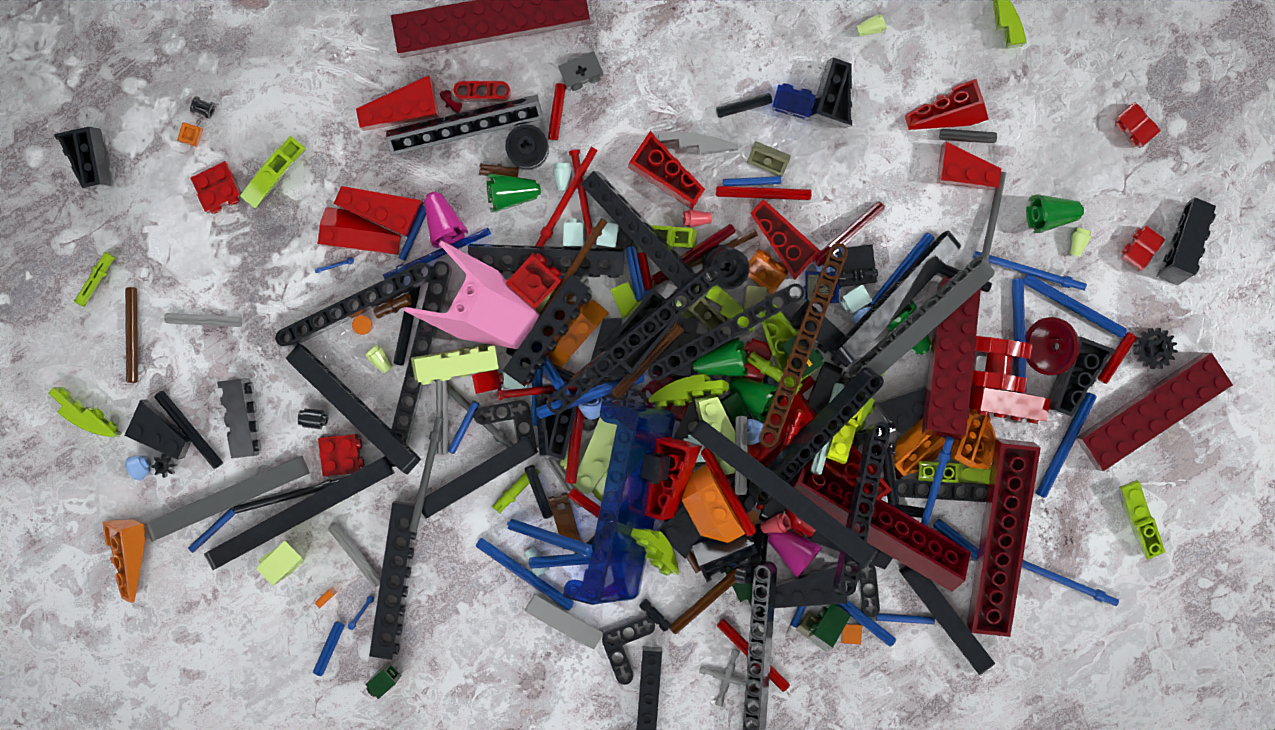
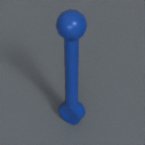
M349 257L345 261L314 270L315 273H319L345 264L352 265L354 259Z
M373 596L367 597L366 603L355 619L348 624V629L353 630L356 627V622L368 605L374 602Z

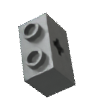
M594 51L558 66L567 90H579L583 88V84L587 82L593 84L601 80V76H603V71ZM582 69L585 71V76L578 74V70Z

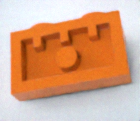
M758 249L749 260L750 273L748 277L761 287H767V291L771 294L776 291L789 273L784 264L773 260L771 255L764 250Z

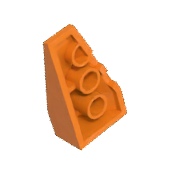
M134 519L103 521L106 546L110 545L113 557H110L111 564L113 563L118 571L115 578L121 599L133 603L135 602L145 545V527L143 523Z

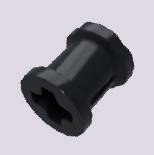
M195 96L190 105V112H197L205 115L207 119H211L216 106L214 102L208 103Z

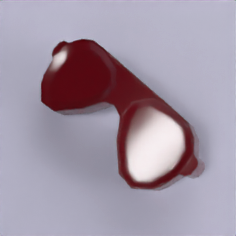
M450 90L440 92L441 99L446 103L445 107H450L456 114L459 113L462 103L451 99L452 92Z

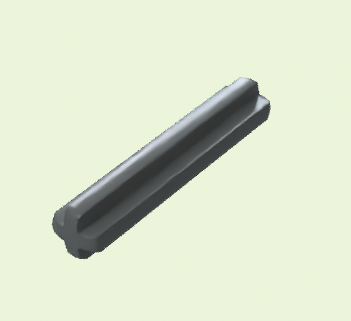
M941 129L939 139L995 143L997 141V133Z

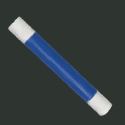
M806 606L797 607L786 633L787 635L794 637Z

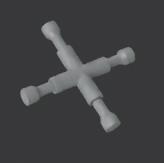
M732 649V657L725 673L717 670L712 671L704 666H701L699 670L700 674H708L713 676V678L722 680L719 690L721 692L715 705L723 707V699L730 683L746 686V681L733 676L736 666L734 664L740 653Z

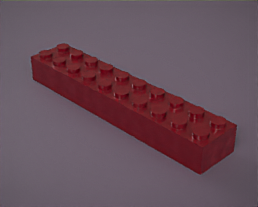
M472 0L391 15L397 54L400 58L591 24L587 0Z
M996 438L967 621V626L972 633L1011 637L1041 447L1035 442Z
M811 459L794 476L790 485L846 527L854 487L825 467H823L820 475L813 474L810 471L813 459ZM882 499L878 502L875 501L867 537L868 544L951 592L965 582L971 556L969 550ZM860 503V504H859V511L863 514L864 511H865V508H864V506ZM858 523L854 526L857 533L860 532V525Z

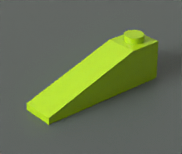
M765 310L758 315L759 318L765 315ZM780 311L761 322L776 367L783 371L788 357L780 346L797 335V332Z

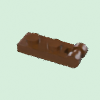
M567 492L562 493V496L548 497L558 534L581 541ZM564 503L565 508L558 510L557 505Z

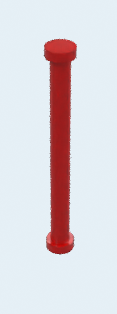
M580 149L569 151L575 174L581 165L579 154H581ZM582 178L577 189L588 239L592 233V221L586 190L580 185L584 181Z
M551 385L512 390L497 389L498 401L503 398L530 396L540 393L549 394L556 390ZM570 386L568 391H577V388Z

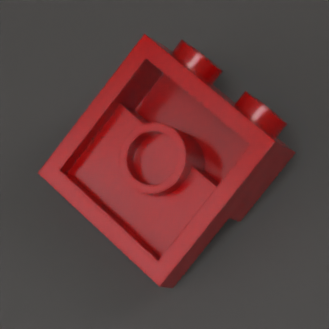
M226 161L190 178L198 193L196 195L206 213L216 214L222 211L221 207L226 205L232 206L240 202L239 199L242 192Z
M532 253L506 281V284L534 309L539 306L562 280L559 277L561 275L560 271L554 266L548 267L545 264L547 260L540 253L537 255Z
M358 433L318 438L323 477L352 474L365 467L364 458L360 456L362 440L361 437H358Z

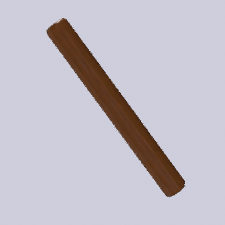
M126 287V382L136 383L138 382L137 288Z
M675 323L635 372L627 374L611 391L612 395L620 399L644 374L649 365L655 362L684 331L683 328Z
M738 567L733 569L675 620L669 628L673 634L679 633L736 583L735 575Z

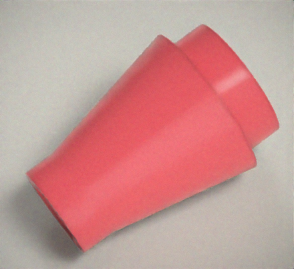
M692 209L683 211V225L688 226V228L711 224L712 222L711 212Z
M781 513L761 523L763 533H785L791 527L790 518L786 514L783 515Z

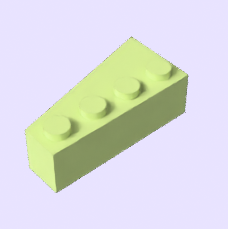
M485 343L411 358L415 381L421 382V385L433 383L432 380L436 379L445 381L452 379L454 376L466 377L470 376L471 373H482L499 369L495 346Z
M715 395L695 398L699 421L703 419L735 443V430L719 398ZM714 454L725 475L735 473L733 467Z
M603 409L579 466L577 482L573 484L586 495H589L634 434V431L605 409Z
M284 541L276 549L266 553L258 561L260 565L256 569L274 586L291 575L304 560Z

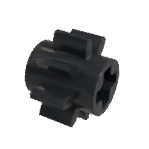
M161 454V459L154 457L156 462L151 467L156 471L154 475L162 474V477L166 478L168 473L175 474L173 469L178 464L174 463L173 457L167 458L166 454ZM163 462H166V463H167V464L165 465V467H166L167 469H163V468H162V467L164 466Z

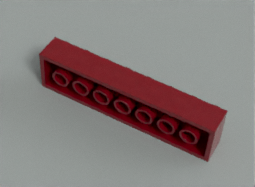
M943 278L938 283L937 291L950 279ZM981 288L933 329L922 434L945 438L950 436L958 440L966 436Z
M1202 353L1077 436L1076 440L1096 470L1105 471L1233 386L1214 355L1212 353Z

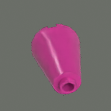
M436 191L426 195L424 205L432 246L434 248H441L440 241L452 245L465 237L464 233L468 234L467 227L444 196Z
M787 530L785 533L767 534L769 537L767 541L797 577L806 570L822 549L818 544L790 530Z

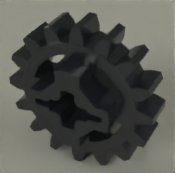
M1148 328V333L1142 331V337H1137L1136 339L1139 343L1133 345L1138 350L1134 352V355H1139L1137 362L1144 361L1142 366H1149L1150 369H1155L1156 367L1163 369V364L1169 366L1168 360H1175L1172 354L1178 352V350L1173 349V346L1177 345V342L1171 341L1174 336H1167L1168 330L1161 332V328H1156L1155 331L1153 328ZM1152 336H1157L1153 341L1148 340ZM1157 357H1162L1161 360L1154 362Z

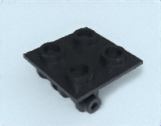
M873 244L847 247L848 254L838 279L839 287L877 283L878 270L875 267ZM840 250L835 253L837 258L842 257Z

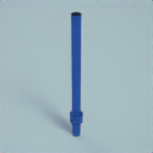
M487 227L450 245L458 249L491 235L490 229ZM440 248L407 264L397 265L395 269L382 274L385 280L418 263H428L448 253L443 248Z

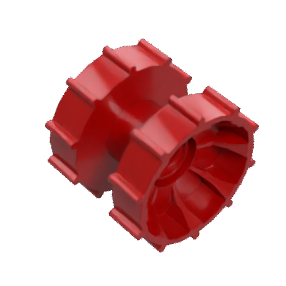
M976 336L975 351L987 353L985 371L973 370L971 385L1025 393L1027 378L1011 376L1010 374L1013 357L1030 359L1032 344Z

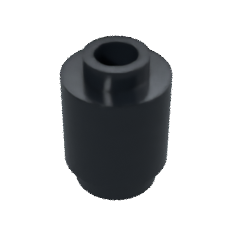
M305 408L298 413V425H302L303 428L322 430L323 426L327 425L328 415L325 414L324 410Z

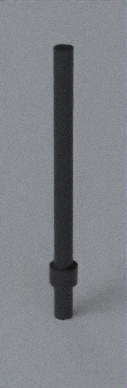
M343 478L324 480L317 485L234 506V512L238 514L317 493Z

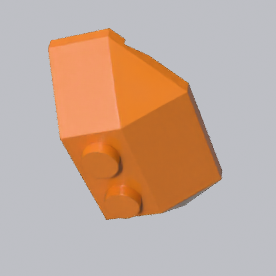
M590 300L588 304H584L581 307L579 317L575 321H571L566 335L561 336L557 341L556 349L552 353L549 352L548 357L553 364L562 367L609 314L595 300ZM576 301L568 302V304H574ZM559 312L556 319H564L565 312ZM548 328L545 331V336H551L554 329Z
M975 409L969 410L966 436L961 440L954 439L951 447V458L970 468H990L997 438L994 428L990 423V416L977 414Z
M923 418L896 442V454L893 458L894 466L903 476L919 472V461H934L938 457L940 450L943 449L945 437L922 434Z
M706 464L693 471L686 485L682 502L699 534L726 543L746 534L708 465Z

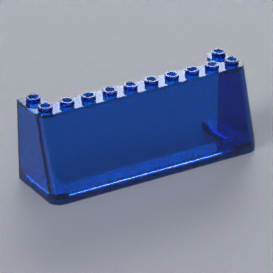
M623 399L602 401L600 408L601 419L606 423L617 425L592 546L593 552L590 556L588 568L585 569L583 581L576 579L568 581L564 587L563 598L597 605L633 600L640 594L647 552L643 546L636 543V540L631 536L633 528L653 530L655 518L645 516L650 483L647 482L648 479L640 477L643 455L655 452L656 439L672 437L675 416L670 410Z

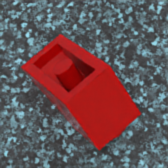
M498 369L472 375L476 394L501 389V384H504L503 374L499 373Z

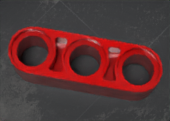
M459 81L453 88L456 97L463 102H504L511 97V89L504 81ZM461 87L468 88V92L464 96L458 94ZM481 87L487 88V93L484 96H480L477 93ZM500 87L507 89L506 94L503 96L497 94V90Z

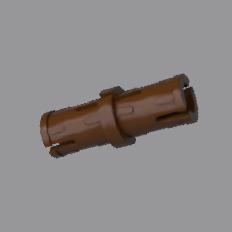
M482 163L479 166V176H487V174L492 173L513 177L519 176V167Z
M405 293L373 308V312L376 318L380 319L388 314L397 313L401 308L412 305L413 301L411 296Z

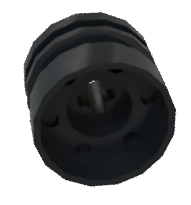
M717 244L705 253L702 260V268L711 266L720 271L721 278L716 285L724 289L740 287L747 280L750 273V264L747 257L741 251L726 244ZM722 262H725V263H724V266H725V267L722 269V268H721V267H722V264H721V263H722ZM712 270L706 273V277L710 281L714 278Z

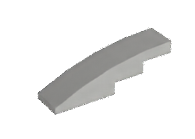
M682 132L658 134L660 143L678 142L679 149L698 147L699 155L732 152L739 149L738 144L702 134Z
M536 594L532 596L525 608V611L592 649H595L604 634L602 630L586 623L583 619L569 613L566 609Z

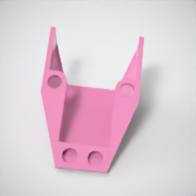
M440 241L441 247L466 273L464 283L447 313L405 307L404 311L459 339L518 349L536 324L540 315L506 284L507 280L498 270L458 248Z

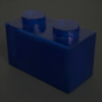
M782 83V85H778L771 110L808 121L816 95L812 94V91L808 89H801V91L793 89L794 86Z

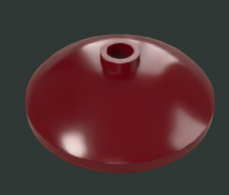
M1042 318L1036 321L1025 335L1026 343L1032 344L1031 357L1026 360L1040 374H1062L1069 370L1077 360L1080 349L1077 332L1070 323L1061 318ZM1057 343L1059 344L1058 350H1056L1055 345Z

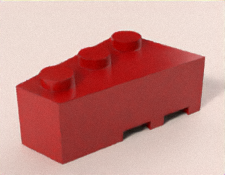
M946 141L941 145L936 183L995 190L1000 185L1002 168Z

